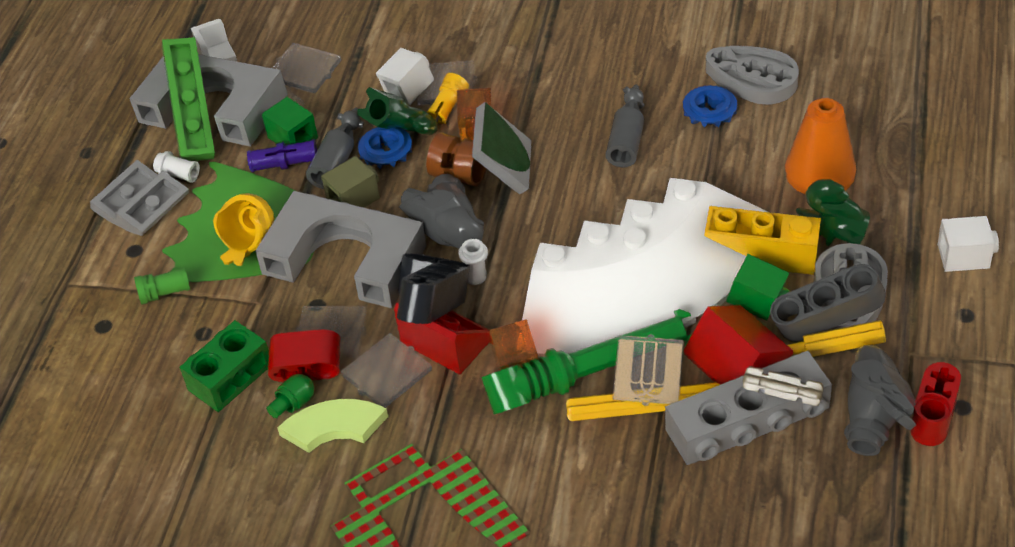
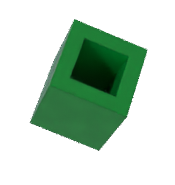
M287 96L262 113L267 137L276 144L284 142L285 145L318 139L313 113Z
M748 254L733 281L726 302L732 305H741L749 313L767 321L770 316L771 305L775 299L790 292L789 289L784 287L789 272Z

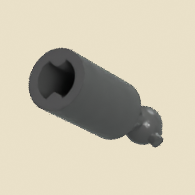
M637 84L632 88L627 86L623 89L625 93L624 102L626 104L614 114L606 150V159L617 167L633 165L638 154L644 125V116L640 109L645 104L643 103V92Z
M355 107L343 114L339 113L337 119L341 120L342 125L328 131L306 171L308 181L314 186L324 189L321 176L344 163L349 158L354 148L352 130L358 127L363 128L364 122L361 121L360 116L357 114L358 108Z

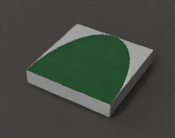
M484 102L476 108L472 157L515 192L521 194L529 189L531 140Z

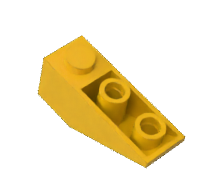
M709 206L704 236L745 256L750 254L787 272L814 275L821 218Z

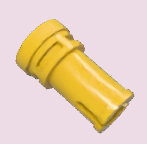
M447 73L439 88L440 92L427 113L433 116L435 120L439 115L438 123L445 124L456 102H459L469 88L468 82L458 74Z

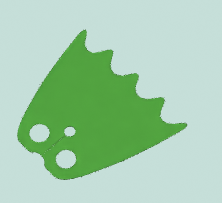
M209 162V166L217 174L216 180L211 184L192 189V193L202 202L201 209L193 214L177 219L178 223L187 229L188 236L182 242L162 249V252L175 262V266L170 272L185 267L188 282L228 280L262 275L256 251H253L250 256L244 259L242 266H236L234 262L229 265L223 263L220 256L228 251L229 248L222 242L214 229V216L230 198L242 193L258 195L267 201L276 219L295 190L238 168L217 162ZM313 253L311 254V256L309 257V259L307 260L306 263H308V262L310 261V259H311L312 256H313Z

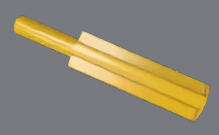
M878 320L804 335L803 342L788 344L787 346L793 350V355L809 351L812 357L856 349L864 345L886 343V333L882 321Z

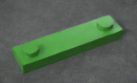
M195 37L162 40V52L179 157L189 161L214 159L215 151Z

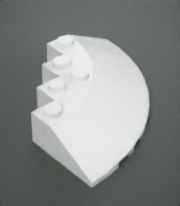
M670 178L664 203L627 199L620 225L584 221L576 247L540 243L531 270L516 350L517 356L539 358L544 356L546 350L554 348L556 351L562 350L569 354L675 317L674 311L678 309L691 314V316L681 319L685 328L696 323V317L703 314L707 306H721L726 302L733 281L746 258L745 255L704 236L709 206L761 212L768 211L707 182Z

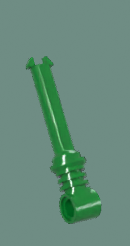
M678 309L674 311L675 317L598 344L569 354L562 350L556 351L554 348L546 350L544 356L539 357V359H533L530 362H524L521 364V367L515 365L481 377L493 414L527 404L531 401V398L537 400L540 398V395L542 397L548 396L549 392L560 395L568 394L569 388L575 385L578 378L617 365L620 341L657 343V351L667 348V345L659 344L676 345L684 342L686 346L692 334L687 335L681 319L689 317L691 314ZM634 343L633 359L643 356L644 343ZM646 344L645 355L655 352V344Z

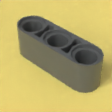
M858 264L781 295L772 303L770 315L783 337L789 341L796 342L803 340L804 335L829 330L877 310L885 302L886 293L874 268L866 264ZM871 285L867 290L858 292L861 287ZM834 300L832 304L821 307L826 301ZM798 314L795 319L786 322L788 317Z

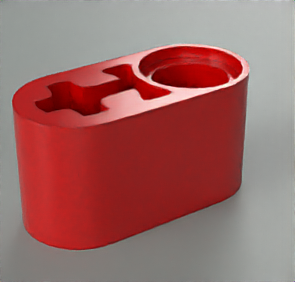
M326 329L286 332L273 335L269 343V378L277 382H284L295 374H304L311 378V380L336 377L340 372V335Z
M937 362L925 369L916 397V405L912 416L916 426L910 430V433L915 441L925 446H936L945 441L956 407L961 374L956 367L949 363Z

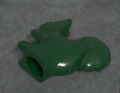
M372 87L366 90L369 97L366 108L358 109L357 114L366 121L385 129L402 128L424 135H433L438 131L437 121L429 113L419 108L409 107L405 103L404 98L392 93L376 90Z
M821 179L813 182L805 193L807 203L813 210L798 207L796 213L799 216L821 218L819 237L823 236L826 239V246H830L836 238L847 241V243L860 244L865 237L869 225V212L861 209L856 202L849 198V194L844 190L843 185L831 179Z

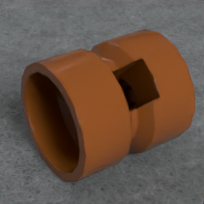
M439 132L430 144L426 162L427 172L430 176L437 177L442 174H450L458 178L462 184L477 187L483 180L487 168L472 157L473 140L465 139L462 142L460 137Z

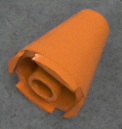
M830 98L817 99L809 104L785 163L788 183L803 194L817 180L831 179L843 185L846 191L855 179L856 163L844 108L839 102Z

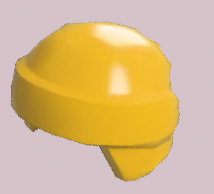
M250 193L236 195L230 198L215 214L213 219L214 229L222 242L229 248L228 251L220 256L225 265L234 262L236 266H242L244 259L257 249L275 219L273 210L268 202L260 196Z

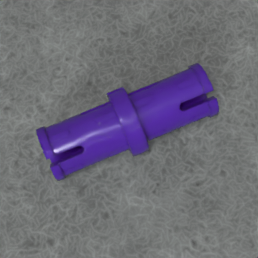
M313 139L289 145L280 142L276 144V147L254 151L248 150L247 160L251 172L280 167L284 170L289 169V165L311 162L317 152V146Z

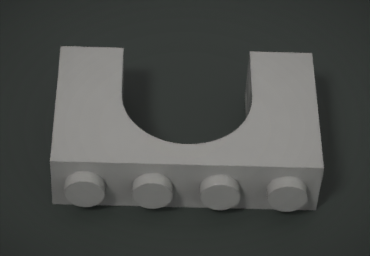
M198 54L204 92L223 91L230 93L214 115L222 141L251 147L265 127L262 113L288 95L281 70ZM162 57L129 99L139 123L166 129L173 121V113L164 58Z
M293 191L255 250L262 275L294 283L305 263L317 248L334 240H357L370 247L354 275L359 300L393 308L400 295L398 285L402 255L406 253L422 254L426 248L423 222L383 213L379 210L351 205L346 202L318 197L314 194Z

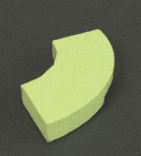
M358 399L329 400L298 411L286 419L277 429L281 437L310 453L320 444L334 439H353L365 443L388 418L387 408L369 401Z

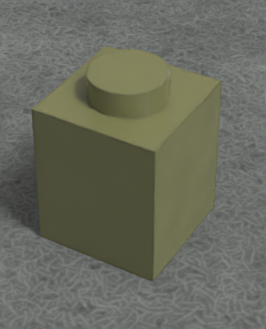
M356 156L321 176L326 199L346 202L364 208L380 198L377 183H379L377 172L371 165H365Z

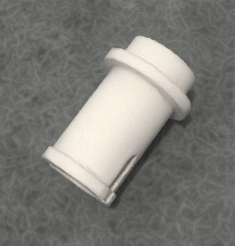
M170 151L158 153L153 163V169L158 174L163 170L172 177L183 179L190 183L195 182L199 175L200 166L198 162L175 157Z
M478 239L466 240L459 249L460 260L470 265L468 283L472 285L481 284L487 278L485 260L488 256V250L485 244Z

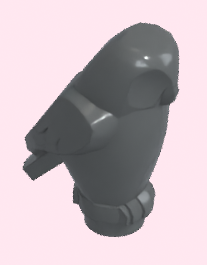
M442 174L437 176L432 184L428 185L427 192L408 188L403 192L399 208L409 218L423 222L424 234L435 242L460 249L462 244L468 239L482 241L484 222L475 216L472 204L465 195V187L458 178L450 174Z
M864 345L857 350L855 363L851 367L852 378L848 391L850 423L846 426L844 434L848 440L847 446L851 451L864 456H874L879 454L885 441H888L889 431L896 421L908 430L916 426V423L909 417L914 412L916 400L910 385L900 375L891 357L875 345Z

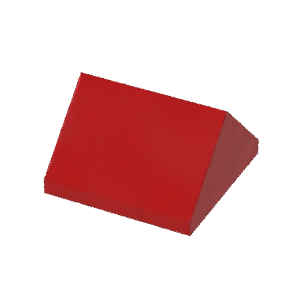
M399 302L396 303L394 308L401 343L459 375L488 345L495 333L454 311L448 312L432 323L415 324L397 318Z
M741 305L707 306L683 350L684 355L712 381L720 385L744 376L749 366L762 369L793 355V350Z

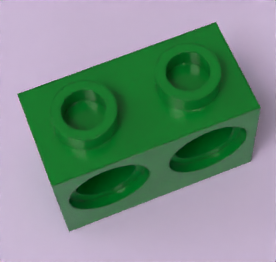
M234 320L224 330L219 331L198 352L191 355L179 368L187 390L215 411L220 412L268 369L269 349L264 339Z

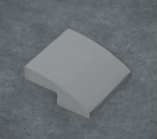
M136 160L90 201V208L101 217L124 230L143 236L189 193V189L163 170L157 174L139 160Z

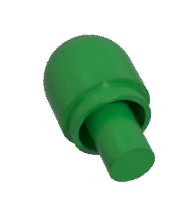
M295 374L289 377L277 388L275 392L276 399L266 407L268 413L273 418H278L285 411L292 413L295 410H299L314 395L315 387L313 381L304 374Z

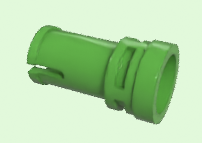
M185 267L156 276L149 274L134 277L141 305L159 300L158 297L190 290Z

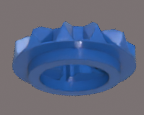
M701 86L691 90L683 100L684 116L690 118L691 124L701 122L704 128L708 124H714L716 127H719L721 122H731L732 115L737 114V100L733 93L723 87ZM707 102L708 106L715 110H709L705 107V103Z
M374 128L365 133L358 143L360 159H364L367 165L372 166L376 164L379 169L388 164L394 168L396 161L406 162L407 154L412 153L411 137L402 128ZM381 143H384V145L387 146V148L390 150L384 151L381 148Z

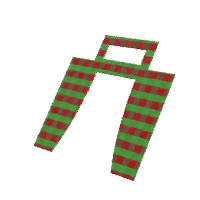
M413 444L346 481L344 484L362 508L330 526L344 547H401L379 512L430 482L461 517L497 546L510 547L530 534L528 529L462 449L430 467ZM407 458L418 469L415 473L372 498H369L361 487L362 484Z

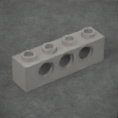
M809 351L802 352L762 369H764L765 374H768L769 371L802 378L801 382L806 383L807 380L821 382L824 386V392L819 406L802 403L803 399L800 398L796 402L766 395L763 389H760L759 393L743 388L744 376L665 406L666 432L686 465L700 460H709L722 451L735 446L747 445L754 438L772 431L779 432L794 422L807 417H816L829 409L832 384Z

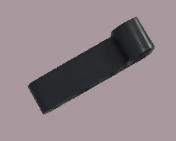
M403 254L398 285L400 297L397 318L409 323L429 324L465 303L470 265L464 262L423 254Z

